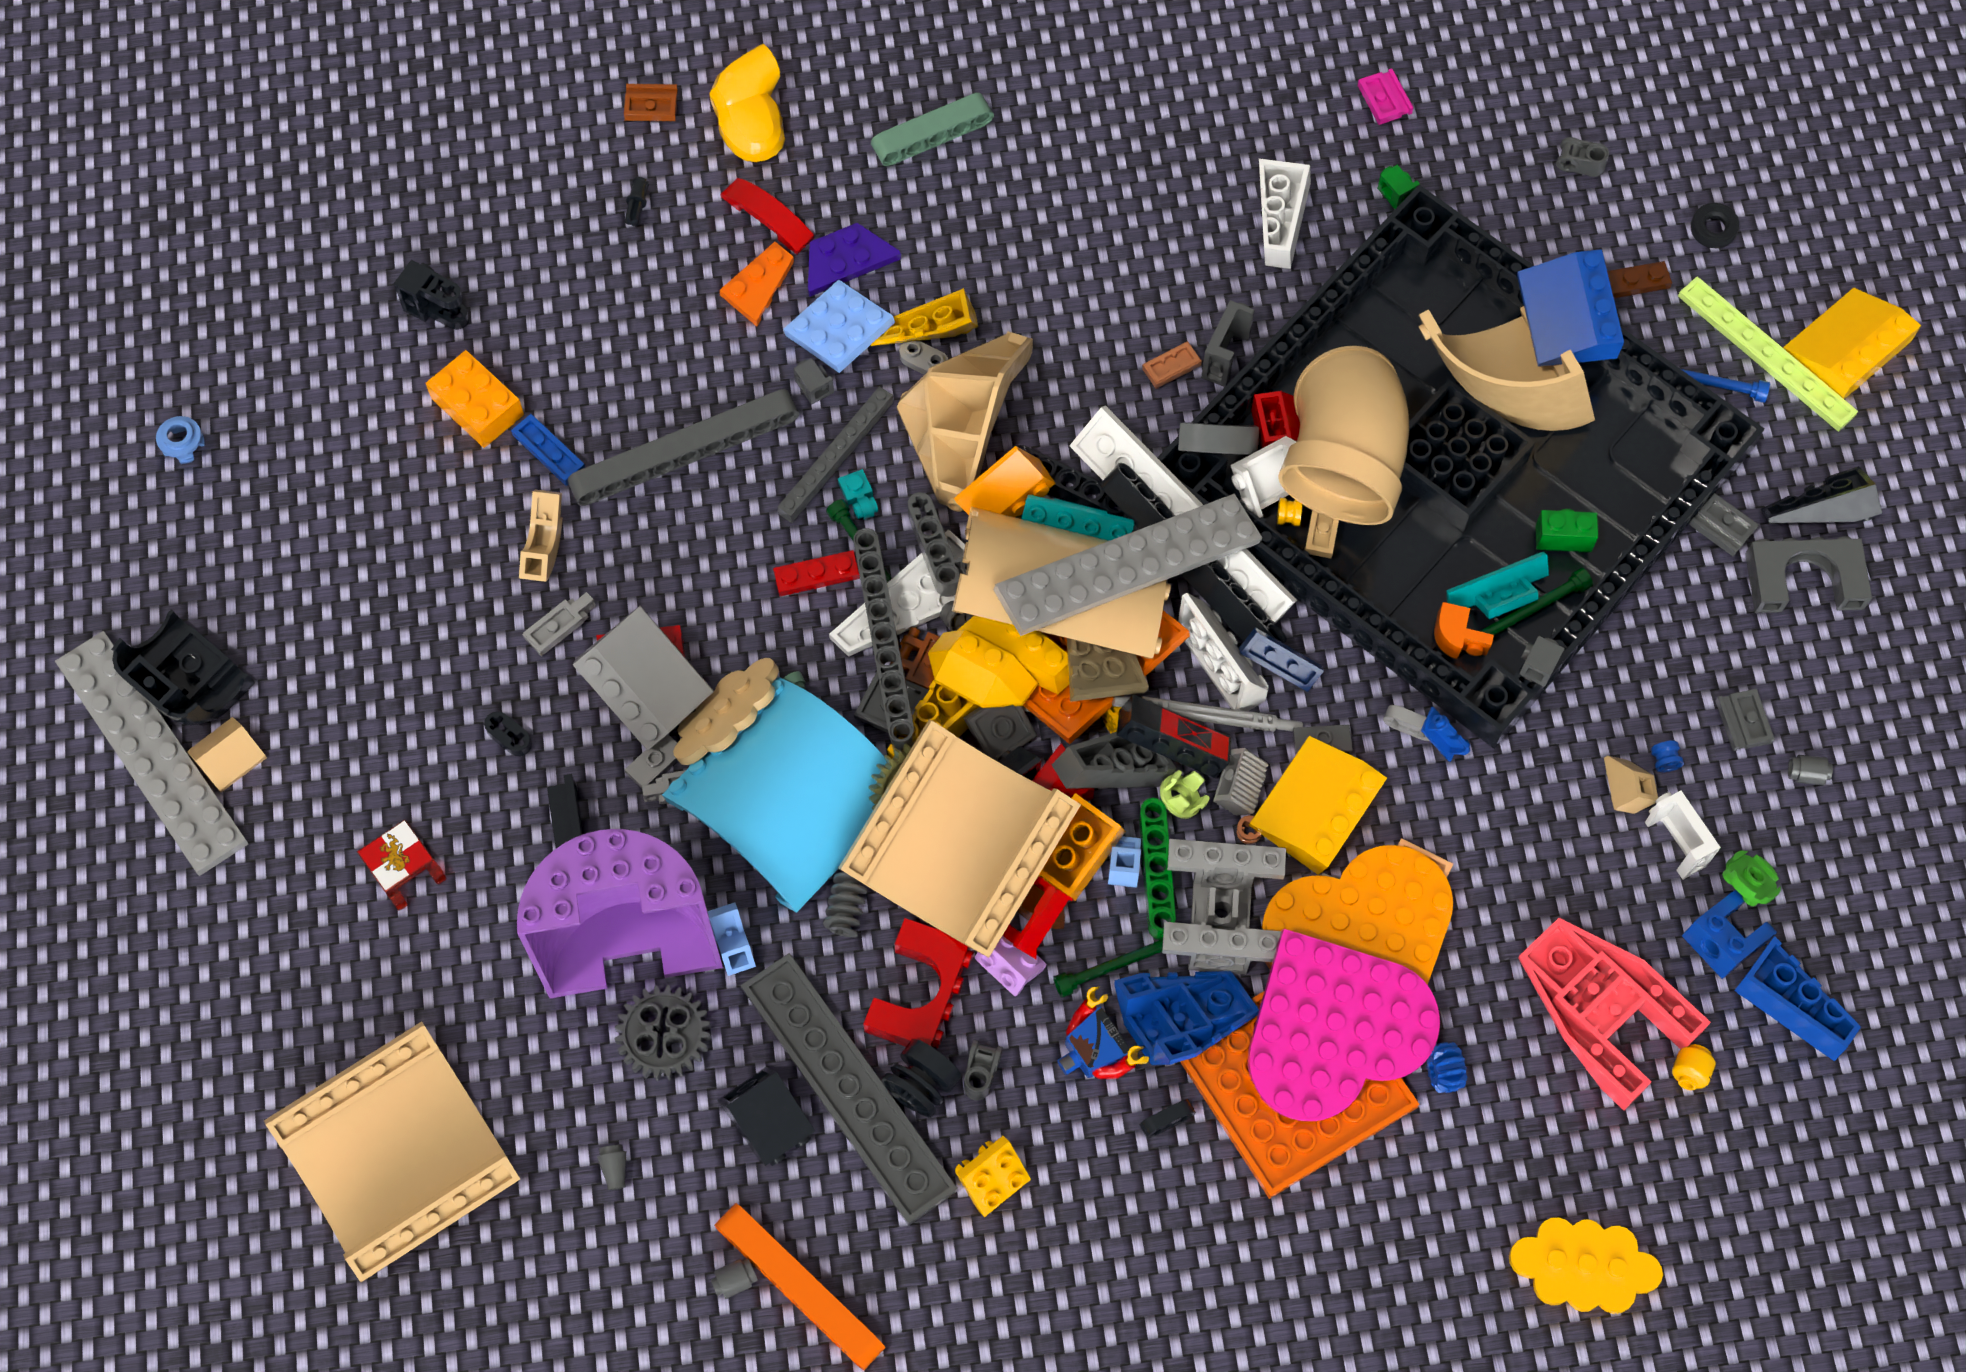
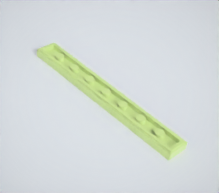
M1698 276L1679 292L1678 297L1838 432L1857 415L1858 411Z

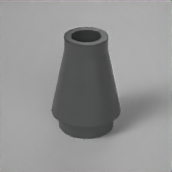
M622 1144L599 1148L600 1156H597L608 1190L626 1187L627 1151H623Z

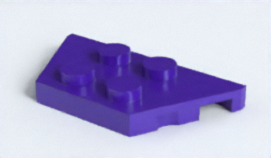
M858 223L810 242L808 294L810 297L828 290L838 280L845 283L901 259V253L898 249Z

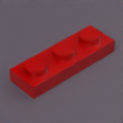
M853 550L773 568L780 597L860 579Z

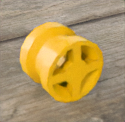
M1280 497L1277 524L1283 525L1287 522L1292 523L1293 526H1300L1302 503L1297 500L1288 501L1286 498Z

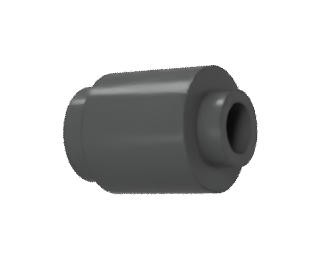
M1809 755L1790 757L1788 778L1795 780L1796 783L1825 785L1826 780H1831L1833 765L1828 763L1827 757Z
M738 1259L714 1270L716 1277L710 1279L717 1296L723 1294L725 1299L751 1288V1284L758 1281L749 1259L743 1261Z

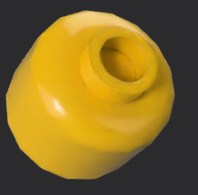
M1692 1044L1679 1050L1672 1068V1074L1682 1088L1686 1090L1701 1089L1708 1086L1716 1062L1707 1048Z

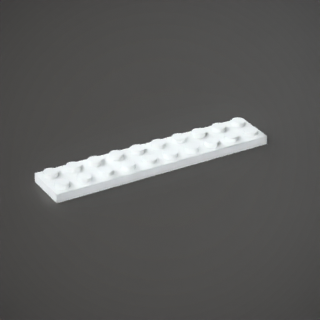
M1107 406L1099 409L1070 444V447L1102 480L1107 477L1118 463L1128 465L1175 516L1203 506ZM1247 549L1217 560L1275 623L1297 601Z

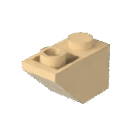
M1612 756L1604 757L1614 810L1635 814L1656 803L1658 794L1654 775L1629 760Z

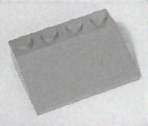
M641 606L637 607L577 657L573 663L577 671L647 751L671 732L714 692Z

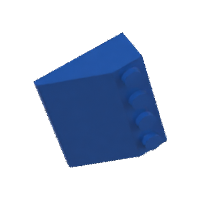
M1602 249L1574 252L1518 271V282L1538 367L1562 364L1560 355L1568 350L1572 351L1578 363L1618 358L1624 344V339Z

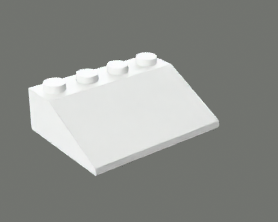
M1189 593L1182 595L1178 622L1189 630L1190 635L1184 642L1230 708L1249 711L1265 702L1268 693L1267 682L1261 675L1255 673L1251 660L1240 654L1234 635L1230 631L1226 632L1221 625V617L1202 600Z

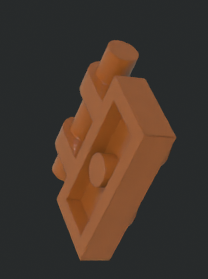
M911 627L908 634L904 635L900 642L903 669L908 673L905 680L930 690L929 686L934 680L928 652L940 636L928 632L924 641L917 639L920 631L917 628ZM911 651H917L918 653L913 662L907 660Z

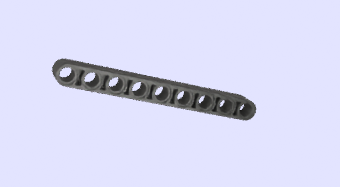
M781 389L578 470L568 477L567 482L578 505L586 506L790 424L799 417V412L788 390Z
M863 528L855 533L853 542L888 733L893 750L897 748L900 752H903L904 744L907 743L912 747L917 738L878 535L873 529ZM874 591H880L879 593L872 594ZM879 614H885L882 617H876ZM883 638H889L886 641H880ZM887 662H894L891 665H884ZM891 686H899L896 689H889ZM897 710H903L900 714H893ZM903 734L908 735V736H907L906 738H904V739H898V737H899L900 735H903Z

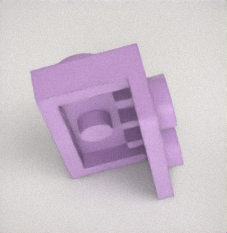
M1003 936L989 958L979 952L975 956V959L1014 996L1020 994L1025 984L1043 972L1047 965L1038 955L1037 960L1017 949L1013 946L1012 942Z

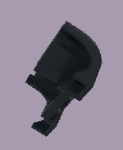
M172 609L167 613L158 631L145 642L131 646L119 638L111 649L113 651V668L129 685L164 715L175 722L190 726L205 724L219 718L255 684L254 680L247 673L239 669L235 663L192 626L180 619Z

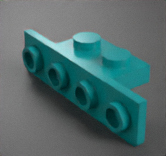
M1027 495L1022 519L1109 541L1132 533L1135 523L1132 519L1107 514V511L1055 498L1050 500L1034 495Z
M1540 552L1448 589L1446 592L1447 603L1467 608L1476 605L1488 619H1492L1539 599L1538 590L1531 582L1549 576L1548 556L1545 552Z

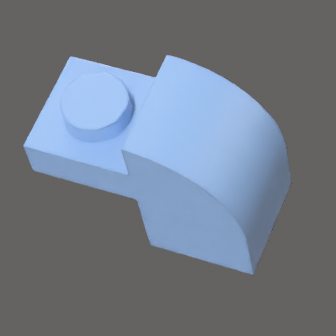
M1123 836L1115 847L1112 846L1108 885L1137 888L1141 838Z
M734 902L708 911L727 975L730 976L756 967L736 903Z

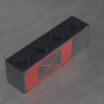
M1134 694L1119 710L1117 736L1213 778H1216L1230 763L1231 737Z

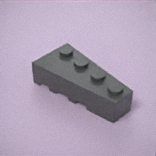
M1117 732L1071 745L1052 764L1066 789L1159 787L1162 781L1177 769L1171 759L1117 736Z

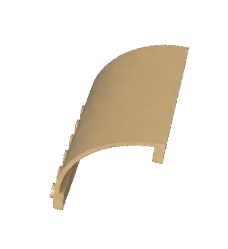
M928 720L838 869L935 928L989 958L1081 804L1058 789L1053 788L1050 791L1025 778L959 739L934 721Z
M423 1022L418 1023L264 1120L265 1125L293 1164L345 1251V1254H343L345 1260L360 1282H363L520 1180L517 1172Z

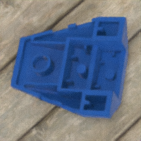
M1231 971L1195 972L1194 976H1178L1177 972H1169L1167 977H1150V973H1139L1115 980L1114 982L1124 1025L1137 1045L1144 1047L1141 1051L1145 1056L1149 1057L1151 1065H1170L1194 1058L1256 1017L1259 1013V1008Z

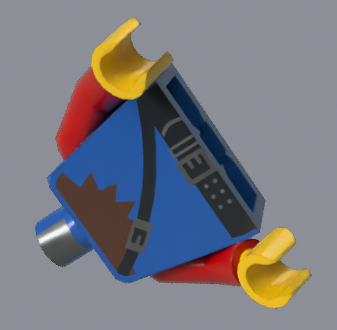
M1100 986L1088 990L1087 999L1074 1012L1066 1029L1065 1046L1069 1053L1057 1060L1065 1075L1080 1067L1087 1078L1118 1079L1135 1068V1064H1146L1149 1061L1148 1056L1138 1059L1137 1054L1144 1047L1133 1046L1129 1048L1102 1007H1096L1097 1004L1104 1003L1108 999L1107 994H1104L1100 1000L1096 999L1095 992Z

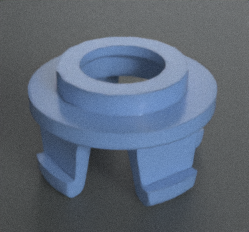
M176 416L170 418L159 427L156 433V442L163 454L176 457L181 464L194 461L193 451L198 446H205V440L199 425L189 417ZM187 430V435L182 441L173 442L168 439L170 432L176 434Z

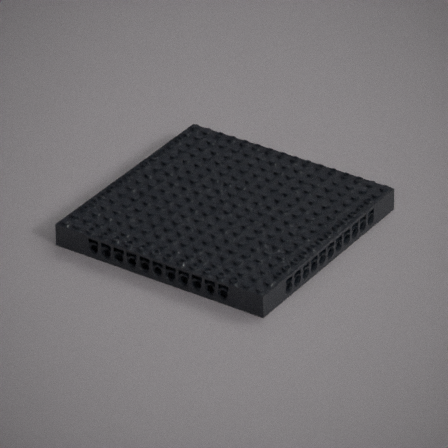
M1418 185L1192 421L1193 423L1219 425H1254L1251 411L1254 394L1283 391L1294 396L1296 383L1303 370L1318 356L1332 349L1344 346H1362L1376 350L1383 354L1395 368L1406 396L1409 414L1407 453L1400 477L1402 492L1392 518L1378 525H1360L1339 520L1332 558L1310 555L1305 550L1312 509L1302 504L1300 526H1293L1292 523L1287 522L1279 525L1277 524L1279 500L1262 509L1263 517L1258 518L1245 508V504L1240 501L1242 499L1240 492L1232 482L1234 474L1231 465L1251 454L1178 450V435L1157 458L1203 505L1235 494L1262 536L1259 544L1246 549L1292 595L1495 749L1688 526L1698 511L1752 452L1765 428L1622 327L1624 344L1617 359L1579 362L1585 375L1595 421L1568 430L1549 431L1524 427L1496 414L1464 389L1443 362L1431 339L1427 341L1424 339L1418 327L1422 324L1419 314L1429 309L1442 334L1445 335L1472 334L1508 323L1522 316L1520 308L1524 306L1517 273L1534 265L1424 187ZM1290 495L1284 497V498H1286L1288 501H1294V500H1295V499H1294L1293 497H1291ZM1572 509L1575 512L1597 513L1598 539L1592 552L1537 550L1536 523L1541 510L1560 511ZM1540 552H1545L1548 556L1549 576L1531 582L1538 590V598L1568 582L1571 573L1580 568L1586 569L1590 574L1593 587L1584 592L1573 591L1494 635L1492 646L1487 655L1474 656L1468 654L1465 650H1461L1458 658L1455 659L1445 654L1436 643L1434 628L1437 613L1442 602L1447 603L1446 592L1448 589ZM1476 605L1470 607L1466 628L1480 631L1521 607L1488 619ZM1538 636L1553 639L1559 646L1565 648L1545 687L1520 675V671L1526 661L1521 657L1528 643L1534 645Z

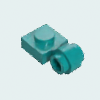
M863 469L838 478V484L848 505L852 504L857 519L863 518L865 520L873 517L874 513L878 512L876 501L872 497L873 490Z

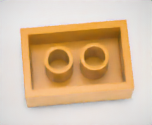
M467 350L462 352L425 383L431 399L483 448L487 447L524 415L519 398Z
M1075 793L1072 799L1081 804L1039 875L1076 901L1111 853L1112 846L1115 847L1126 830Z

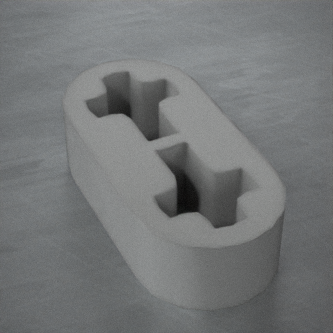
M1390 705L1387 708L1383 718L1385 724L1415 738L1430 741L1421 731L1427 717L1397 705Z

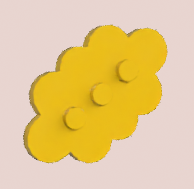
M1559 1217L1550 1218L1544 1221L1538 1228L1536 1238L1524 1237L1518 1240L1512 1246L1509 1253V1263L1513 1271L1519 1276L1533 1279L1534 1292L1541 1301L1549 1305H1560L1567 1301L1575 1310L1581 1312H1589L1599 1306L1606 1312L1620 1314L1631 1307L1636 1293L1647 1294L1655 1290L1663 1277L1662 1267L1658 1260L1650 1254L1638 1252L1637 1240L1631 1231L1621 1226H1611L1604 1230L1597 1222L1589 1219L1581 1220L1572 1225L1567 1220Z

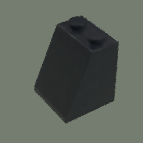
M767 1066L717 1100L756 1157L765 1166L769 1163L773 1166L786 1157V1151L794 1146L796 1148L802 1147L811 1140L809 1135L815 1132L778 1073Z

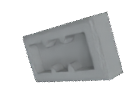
M667 734L625 768V773L641 788L642 785L655 783L657 778H660L662 774L678 761L673 753L677 742Z

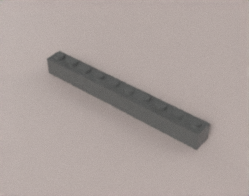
M880 386L779 504L777 507L778 515L790 523L795 521L893 404V395Z

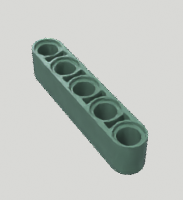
M973 93L877 134L871 140V146L882 165L891 166L987 125L994 118V113L981 93Z

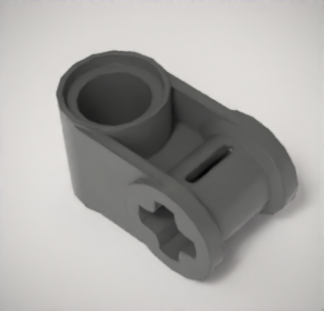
M1568 137L1561 141L1560 147L1562 151L1556 161V166L1560 170L1584 174L1590 177H1598L1604 173L1609 157V150L1605 145Z
M973 1040L964 1078V1091L970 1099L979 1101L988 1096L1001 1059L1002 1046L994 1048L979 1044L978 1040ZM973 1079H981L985 1082V1085L981 1088H974L970 1085V1082Z

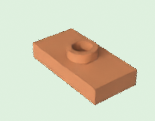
M1187 341L1144 363L1142 370L1157 389L1200 367L1202 361Z

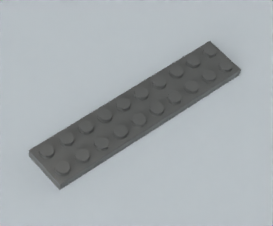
M790 953L741 985L743 992L908 1226L958 1191L956 1185Z

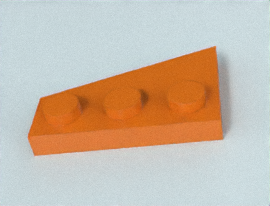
M774 242L719 290L720 296L757 327L763 312L772 302L775 291L781 286L791 269L794 257L777 242Z

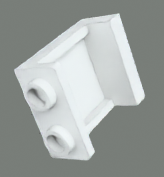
M1287 436L1231 465L1234 474L1232 482L1240 492L1242 498L1240 501L1245 504V508L1258 518L1263 517L1262 509L1277 502L1280 497L1284 498L1289 495L1283 489L1278 479L1288 449L1292 444L1296 443V441Z
M1681 790L1673 795L1668 792L1660 796L1655 801L1656 806L1649 810L1650 815L1645 824L1647 827H1650L1659 821L1664 823L1686 855L1676 870L1680 877L1685 879L1707 867L1721 847Z

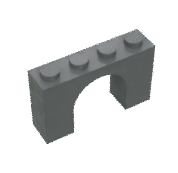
M1848 536L1825 540L1822 537H1815L1809 540L1787 538L1782 541L1759 539L1752 542L1745 553L1754 613H1776L1784 610L1789 602L1785 568L1796 562L1812 563L1827 573L1832 582L1837 611L1864 610L1872 599L1862 538L1852 539Z

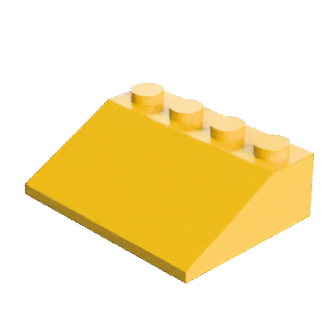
M1852 288L1783 348L1838 395L1846 399L1912 342L1921 325L1902 308Z
M1309 736L1249 823V826L1278 847L1286 848V852L1319 875L1329 867L1387 777L1366 762Z

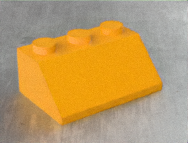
M1015 446L959 493L954 500L968 515L971 507L1016 517L1023 514L1027 495L1044 497L1056 483L1038 458Z

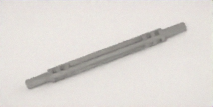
M1114 696L1112 706L1122 707L1130 697ZM1141 696V698L1194 721L1274 732L1276 729L1293 731V728L1303 727L1301 721L1280 719L1276 715Z

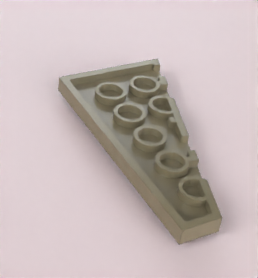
M1067 638L1070 702L1145 693L1149 685L1135 654Z

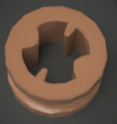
M1250 815L1240 819L1236 831L1239 840L1245 844H1254L1262 836L1256 830L1248 835L1244 833L1245 827L1243 826L1249 828V823L1254 817Z

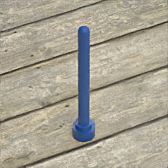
M1681 369L1703 385L1749 394V397L1754 398V401L1765 403L1769 393L1770 382L1753 381L1751 384Z

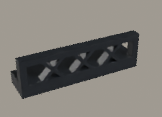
M572 774L564 775L565 784L547 787L556 848L584 834L577 786Z

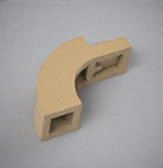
M536 489L532 491L529 534L520 555L519 578L546 582L552 573L559 548L563 519L560 517L562 493Z

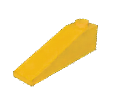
M963 288L894 316L895 323L876 339L871 346L948 338L966 334L978 327L976 313Z

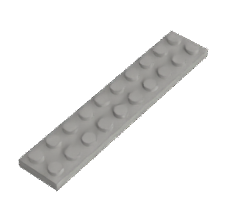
M1232 494L997 583L993 590L1019 635L1022 636L1259 544L1262 536L1236 495Z
M102 631L55 660V662L196 873L201 876L247 846L248 842L157 708L129 685L113 668V651L111 649L114 645L105 632Z

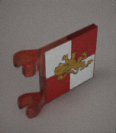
M405 819L357 851L398 911L408 905L398 888L427 869L436 884L446 880V876Z

